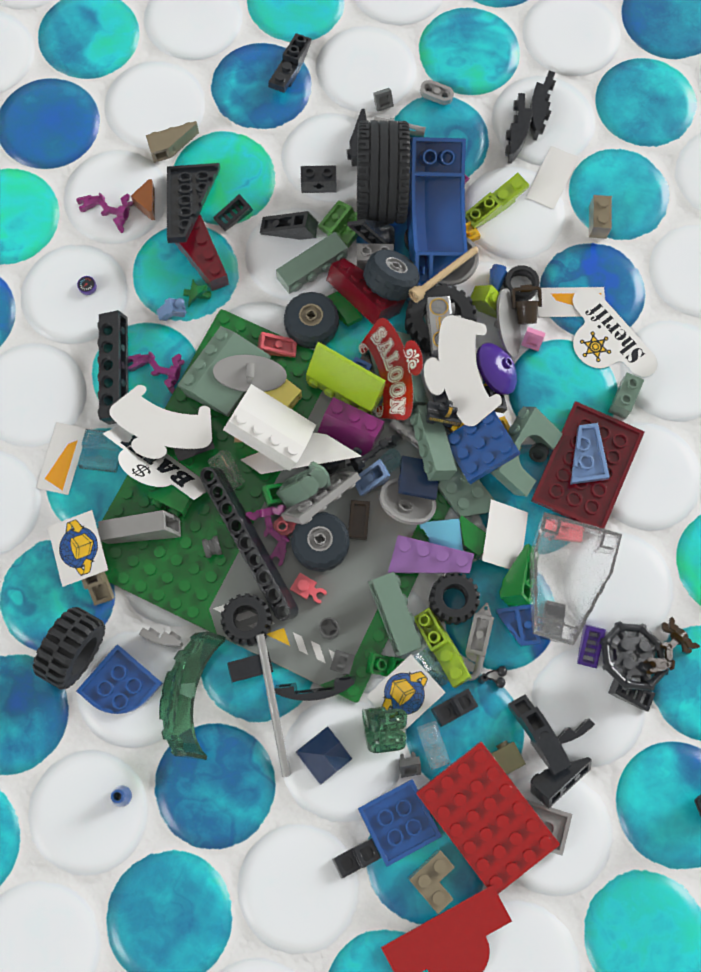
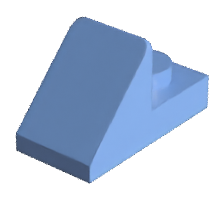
M379 459L359 474L361 479L356 482L355 487L360 496H364L377 486L388 482L390 474L383 461Z

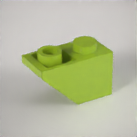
M492 285L475 286L470 296L473 301L472 305L479 312L497 319L499 292Z

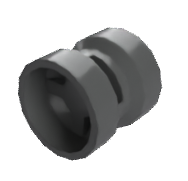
M326 617L320 622L319 631L321 636L327 640L337 637L339 624L334 618Z

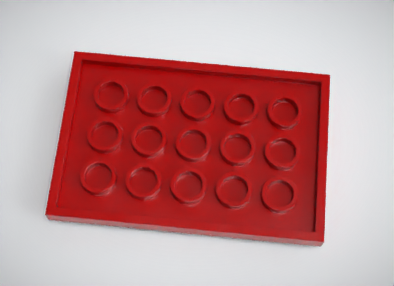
M482 741L416 791L418 797L487 888L493 885L497 894L560 845Z

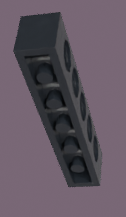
M119 310L99 314V322L97 323L99 330V339L97 340L99 347V356L97 358L99 364L97 376L99 381L98 416L99 420L108 425L117 423L110 416L111 406L128 393V317Z

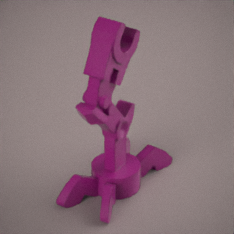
M100 192L99 196L87 195L76 199L79 205L83 204L79 206L81 212H86L100 204L104 209L101 211L102 216L109 214L117 215L113 221L120 233L124 232L123 225L129 217L130 207L133 206L132 201L128 202L130 200L128 193L120 198L122 205L118 208L108 206L105 202V197Z
M149 351L146 355L136 354L128 356V363L133 362L131 366H128L130 372H133L149 363L154 369L151 372L152 376H158L159 374L168 375V379L164 383L173 394L175 391L174 386L180 377L181 365H184L185 361L181 360V354H177L172 358L173 366L170 368L160 367L155 361V355Z
M278 505L277 508L270 507L256 510L255 512H247L246 516L253 521H256L259 517L265 518L266 529L264 537L270 534L278 541L270 557L272 561L274 557H278L280 559L278 566H282L287 553V542H290V539L286 535L279 534L273 528L271 516L275 514L281 515L285 511L286 506Z

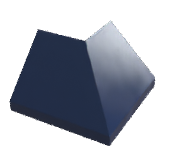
M328 726L296 751L320 785L352 760V757Z

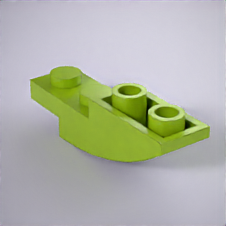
M516 173L493 193L489 192L466 211L465 219L471 222L473 228L483 225L515 203L516 198L529 188V183L519 173Z
M428 607L414 616L418 629L431 652L435 654L452 687L456 688L471 679L472 677L463 663L462 656L431 608Z

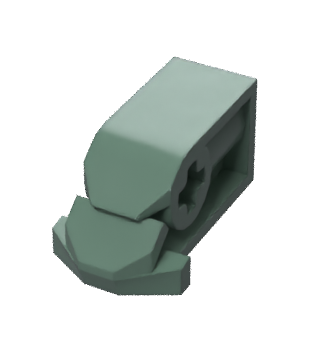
M313 461L309 464V469L284 481L276 494L287 508L312 497L317 493L319 487H324L325 489L331 484L329 473L324 467Z

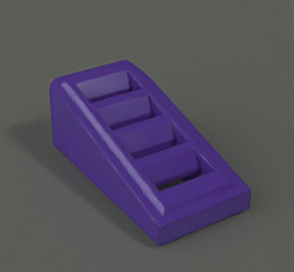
M584 624L577 664L597 669L602 649L599 642L605 636V629ZM589 632L598 633L597 637L590 636ZM587 640L596 641V645L587 643ZM585 648L595 649L594 653L585 651ZM584 655L593 657V661L583 659Z

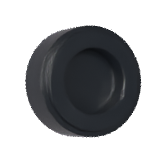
M542 443L533 444L529 450V456L535 462H544L549 455L548 447Z

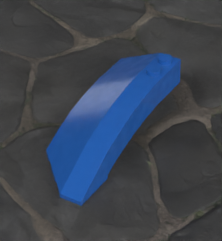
M410 138L407 229L410 260L417 267L420 277L417 286H422L468 251L465 221V138Z

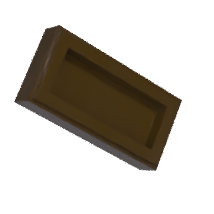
M351 500L348 528L350 539L367 540L370 501Z

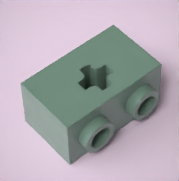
M627 372L620 382L608 412L626 419L633 409L644 379Z

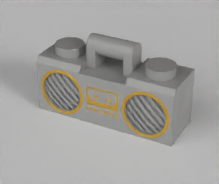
M449 296L427 298L426 309L431 357H438L439 332L443 319L455 314V305L451 303Z

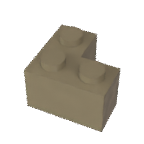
M439 849L408 877L410 882L437 914L453 900L440 881L455 868Z

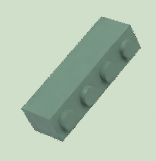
M333 232L276 269L277 279L289 294L293 291L297 292L307 282L314 281L322 272H328L332 263L343 258L346 259L348 247L337 233Z
M417 405L410 416V422L414 427L415 439L419 445V454L424 462V471L427 473L429 481L450 480L456 473L457 468L444 425L441 422L427 423V405Z
M391 572L368 581L395 656H402L422 648V637L419 631L415 629V618L407 608L408 600L406 595L401 592V581L398 575Z

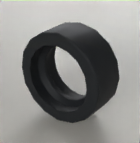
M518 265L507 272L503 285L504 289L507 288L511 292L513 289L511 280L515 276L527 277L531 281L532 286H539L540 282L535 270L525 265ZM537 290L522 293L520 291L515 292V301L531 300Z

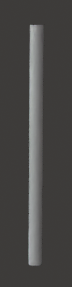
M264 634L256 635L281 773L282 777L290 776L265 636Z

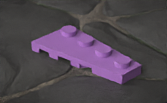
M398 535L388 573L453 574L458 572V574H470L474 554Z

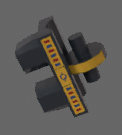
M446 400L444 404L428 401L427 423L441 422L445 427L449 428L453 425L460 426L462 424V421L456 414L458 408L453 407L452 401Z

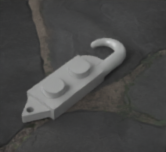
M488 603L477 613H474L466 647V656L475 662L473 673L470 674L472 678L468 681L476 680L482 672L494 620Z

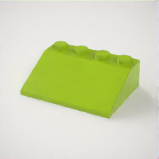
M320 342L315 347L306 373V381L311 387L315 389L318 387L328 397H335L370 415L373 414L382 399L386 381Z

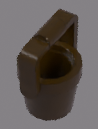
M520 285V287H515L511 290L512 309L516 308L519 325L537 323L538 307H542L541 287ZM535 290L538 292V301L515 302V292L520 291L522 293Z

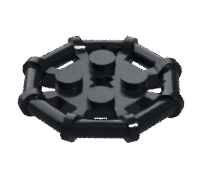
M619 621L615 623L614 627L604 638L600 639L599 643L602 647L603 656L602 668L621 685L623 690L633 689L652 692L659 681L665 675H668L669 669L655 673L651 679L646 675V671L652 669V666L648 663L644 664L643 661L651 657L654 658L653 653L656 651L657 658L665 659V649L660 647L662 642L647 629V625L643 623L641 625L627 624ZM626 631L637 633L635 637L627 636ZM618 635L620 641L616 645L612 640ZM610 650L613 652V661H612V662H611ZM632 653L637 657L636 662L630 657ZM615 666L624 671V677L614 668ZM631 677L640 678L641 682L632 681Z

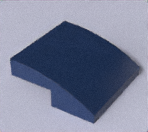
M402 455L400 459V476L398 478V494L436 500L438 481L428 480L427 473L424 471L423 459Z

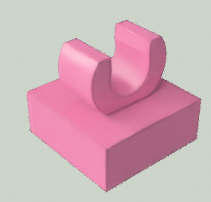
M528 327L521 345L539 351L545 333Z

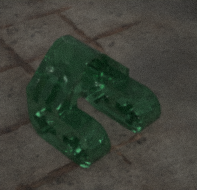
M383 706L362 709L364 735L370 752L384 753L399 751L405 748L406 734L401 730L407 725V713L404 710H386Z

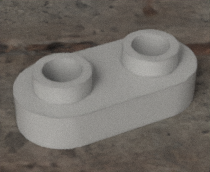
M426 80L421 84L420 88L422 97L436 103L448 105L453 100L454 91L449 86L432 80Z

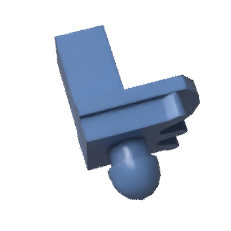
M168 298L165 300V304L156 310L159 320L167 321L172 316L185 317L187 313L182 298Z

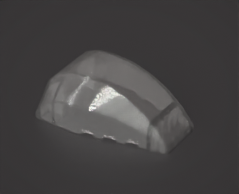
M546 512L543 513L530 552V595L534 635L572 646L575 644L586 624V620L593 611L599 596L602 594L607 581L613 573L622 538L621 533Z

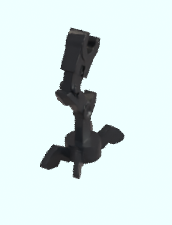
M399 433L390 436L388 439L384 438L378 442L379 445L362 457L351 458L350 462L346 465L353 466L355 472L360 474L363 471L362 468L365 467V462L369 458L376 457V453L381 449H385V447H396V443L402 441L403 438ZM355 447L353 449L354 452L361 455L362 450Z

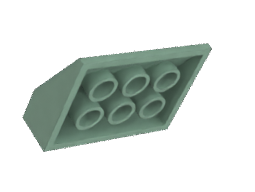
M220 326L178 383V386L187 397L229 417L246 392L228 388L218 382L213 375L215 364L226 357L235 355H255L268 359L271 356L237 333Z

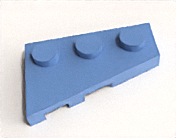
M598 423L579 425L570 484L609 479L610 476Z

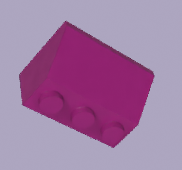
M333 397L324 413L317 433L327 434L351 450L355 447L362 450L361 456L373 450L384 429V421Z

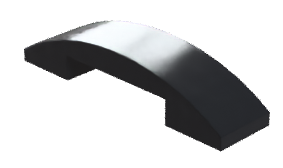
M356 676L335 678L334 686L297 691L296 683L276 685L274 690L276 694L293 700H321L335 696L350 688L355 683Z

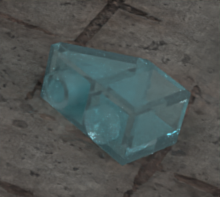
M428 647L414 656L440 687L449 682L441 665Z

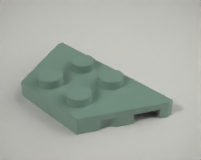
M454 458L457 471L450 480L439 481L438 491L459 518L461 516L469 517L489 513L491 499L494 500L480 480L470 485Z

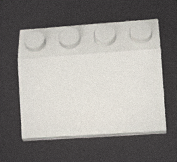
M251 384L223 430L290 471L306 448L316 424Z

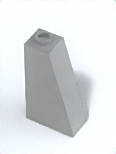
M164 510L98 521L99 528L97 530L100 541L107 544L181 537L180 518Z

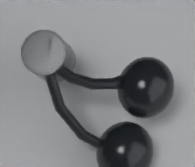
M500 666L497 670L489 671L486 674L483 673L478 677V682L483 684L489 679L494 681L498 688H503L506 682L502 677L507 674V669L504 666ZM497 672L501 677L495 680L489 678L488 674Z

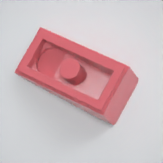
M261 332L257 347L269 355L295 358L297 343L292 338Z

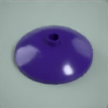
M484 343L477 350L476 361L483 380L499 395L505 396L512 393L517 383V373L513 360L496 344Z

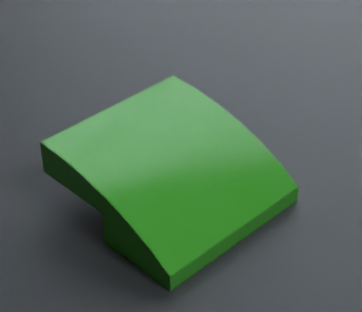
M338 200L320 222L318 228L328 236L336 232L349 248L359 235L347 226V222L357 221V212L353 210L352 206Z

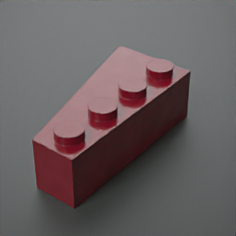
M200 214L187 242L175 244L182 254L186 256L190 264L198 271L209 288L214 291L229 285V281Z
M345 258L331 264L326 280L373 325L380 318L388 320L400 314L405 300L391 301L371 291L366 285L363 276L364 271Z

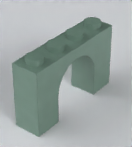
M524 406L518 412V416L508 431L518 450H520L522 442L528 436L535 443H542L548 449H554L563 434L536 407ZM519 456L490 472L514 495L527 497L536 482L521 466Z

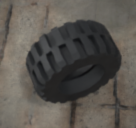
M441 283V286L436 284L425 292L424 298L418 303H415L413 300L409 301L405 317V330L411 339L418 344L421 353L428 352L429 356H431L429 328L423 320V316L427 313L426 304L428 297L449 296L451 303L455 305V314L452 315H460L461 318L477 322L476 308L472 305V299L469 296L466 298V292L463 290L458 291L457 286L452 285L448 287L446 286L447 283Z
M79 607L69 608L67 612L61 614V617L48 630L47 635L43 638L36 652L37 655L33 661L35 675L59 689H68L74 685L87 670L99 650L106 629L103 621Z

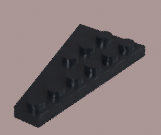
M220 163L167 166L168 243L187 242L220 171Z

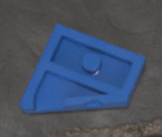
M534 604L496 609V614L520 647L541 644Z

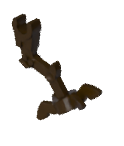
M673 617L669 618L668 624L666 622L661 624L663 632L670 633L672 639L670 642H664L660 645L661 648L665 649V659L651 657L643 661L644 664L648 663L652 666V669L647 670L646 674L660 673L668 668L673 670L675 668L673 649L677 644L681 645L682 652L687 654L691 653L692 649L700 647L696 642L692 643L686 631L675 624Z

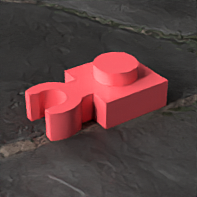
M299 573L290 588V591L305 600L312 596L317 604L322 603L316 597L317 594H327L323 588L316 589L317 582L302 573Z

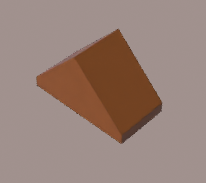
M148 179L131 195V199L136 208L149 219L155 220V187L152 179Z

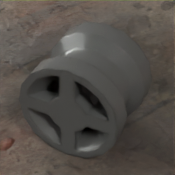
M213 536L210 540H202L207 559L215 554L222 555L217 536Z

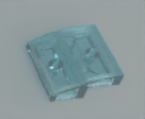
M86 429L81 444L83 449L78 466L80 469L117 473L119 466L118 456L122 448L103 435L107 431Z

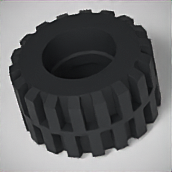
M454 572L453 574L447 573L435 581L429 595V607L439 618V621H445L449 625L451 623L459 625V623L466 622L474 615L480 604V592L477 591V584L474 585L472 583L473 579L466 578V575L463 573L458 575V572ZM453 588L463 593L465 605L462 608L451 609L444 603L443 593L447 589Z
M245 593L244 596L239 594L236 595L237 598H231L228 605H224V611L221 612L222 620H220L222 629L235 644L253 646V644L257 643L256 635L264 634L265 639L267 638L268 632L270 633L272 615L268 605H266L262 598L260 599L254 594L251 596L249 593ZM243 610H254L259 618L257 625L249 631L239 630L235 624L237 615Z

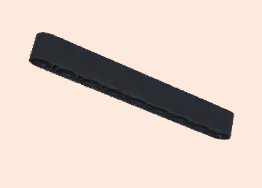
M217 467L203 468L200 473V479L275 617L280 621L295 618L298 614V606L252 522L246 516V512L223 470ZM221 488H222V490H223L222 496H220V489H221ZM230 505L232 506V512H231V513L229 512V506H230ZM239 521H240V523H241V529H240V530H239V528H238V523H239ZM248 538L251 541L250 547L247 545ZM257 555L260 557L259 564L256 561ZM266 572L270 576L269 581L266 579ZM276 589H277L278 592H279V597H278V598L275 596V590H276ZM285 606H286V607L288 608V610H289V614H288V615H286L285 612H284Z

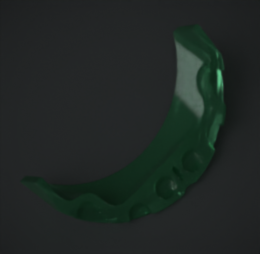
M208 631L193 634L190 637L191 641L185 648L177 652L174 657L175 664L171 671H167L163 683L159 705V719L163 720L164 728L161 733L163 740H167L172 750L171 753L176 757L207 760V755L201 749L194 730V699L200 677L207 662L226 639L225 636Z

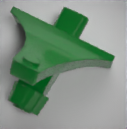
M192 279L191 289H184L183 296H189L188 308L197 298H211V292L207 291V285L198 286L195 284L194 279Z

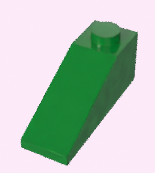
M530 544L524 546L502 581V587L499 591L500 598L509 607L530 605L538 557L537 552Z

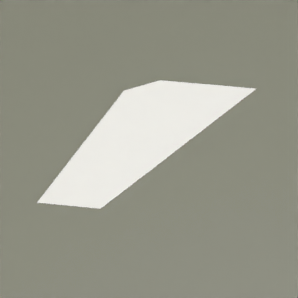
M312 433L306 448L292 469L309 466L313 461L317 464L362 456L327 434ZM260 452L241 459V461L260 474L287 470Z

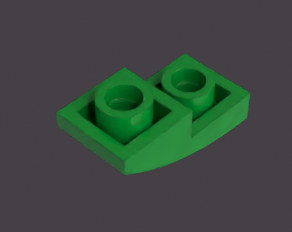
M338 291L327 296L337 307L339 320L347 327L362 320L360 312Z
M369 652L366 672L387 677L405 659Z

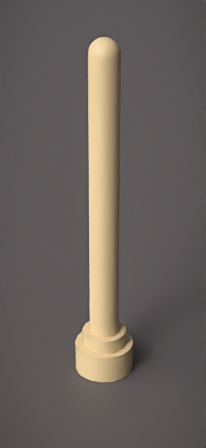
M472 247L422 286L411 288L409 290L410 298L415 303L421 301L426 291L477 254L479 249Z

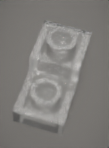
M436 720L417 727L431 770L450 764L451 762Z

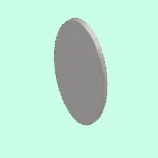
M505 288L498 295L497 321L494 322V326L499 330L505 352L510 357H515L520 349L521 327L518 324L516 308L512 309L511 292Z
M255 355L226 357L218 361L213 368V375L218 382L228 388L247 392L251 384L263 392L271 391L282 386L287 378L286 371L280 364L268 358Z

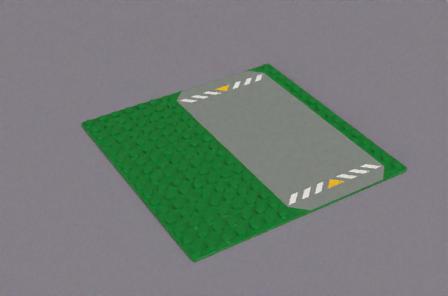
M221 309L182 378L220 326L237 333L255 346H258V338L261 332L274 335L279 334ZM297 345L295 358L270 355V360L277 362L285 369L286 379L302 391V398L292 410L316 424L313 433H317L332 398L325 395L323 390L318 387L317 389L311 387L306 381V373L314 350ZM177 385L164 409L181 414L198 415L199 408L205 405L187 397ZM381 399L380 403L378 404V406H383V400H382V399ZM237 406L229 417L210 408L212 441L215 448L182 461H178L173 447L165 446L167 454L199 477L201 470L205 467L222 469L246 513L267 508L262 494V486L284 483L286 479L305 471L304 467L294 468L290 471L282 470L260 474L241 461V459L256 454L258 451L244 442H234V436L223 430ZM374 411L372 416L379 418L376 416V413ZM410 417L406 420H401L407 426L413 427ZM379 418L384 421V429L374 448L379 445L378 442L380 440L388 439L390 436L398 433L389 426L393 419ZM444 426L446 435H449L451 432ZM406 439L397 442V446L394 448L385 447V449H381L376 453V457L369 458L365 462V467L362 469L364 471L381 459L390 474L388 480L390 481L400 476V459L402 455L422 459L419 454V449ZM345 459L346 468L341 470L355 472L353 466L346 465L350 462V459ZM127 475L103 520L161 510L168 512V509L164 507L160 509L152 505L148 497L149 492L165 487L149 486ZM383 485L377 486L364 496H360L355 486L344 491L338 500L330 502L322 512H328L337 516L345 524L348 531L351 500L370 501L367 540L350 539L349 550L343 562L332 570L319 572L309 570L298 562L291 547L292 534L288 536L290 542H287V553L283 565L278 566L280 562L278 557H274L273 562L289 591L299 573H302L317 582L316 589L323 588L327 594H317L316 597L322 601L321 604H317L312 596L305 600L290 591L299 610L295 618L280 621L275 617L208 492H205L193 501L185 517L178 516L180 518L181 537L107 544L101 541L108 567L105 574L109 583L230 642L232 640L224 633L220 621L222 620L221 612L224 611V605H228L229 600L237 598L236 595L239 594L244 596L245 593H249L251 596L254 594L258 598H262L266 605H268L273 620L270 633L268 632L265 639L271 662L322 687L334 686L335 678L356 676L355 683L338 695L357 703L372 675L366 672L369 652L382 654L389 639L368 581L388 574L398 535L429 542V538L425 531L420 528V524L409 525L398 522L384 511L379 500V494ZM222 488L220 489V496L223 494ZM437 491L436 511L428 522L445 520L450 509V505L439 491ZM231 505L229 506V512H230V513L232 512V506H231ZM275 514L271 516L272 523H274L275 520L281 517V515ZM259 517L256 521L250 519L266 550L271 555L278 541L270 534L264 537L266 529L265 518ZM240 521L238 523L239 530L241 529ZM281 524L279 526V529L284 530L286 528L285 524ZM213 536H217L222 555L215 554L207 559L202 540H210ZM248 538L247 545L250 547L251 541ZM257 555L256 561L259 564L260 557ZM266 572V579L269 581L270 576ZM396 573L395 575H398L401 581V592L408 598L419 573ZM276 589V590H275V596L278 598V597H279V592H278V590ZM285 606L284 612H285L286 615H288V614H289V610H288V608ZM247 609L237 615L235 624L239 630L249 631L257 625L259 618L254 610ZM326 617L334 618L339 624V633L332 640L324 639L319 631V624ZM257 643L253 644V646H240L259 655ZM336 650L355 655L350 675L330 670Z

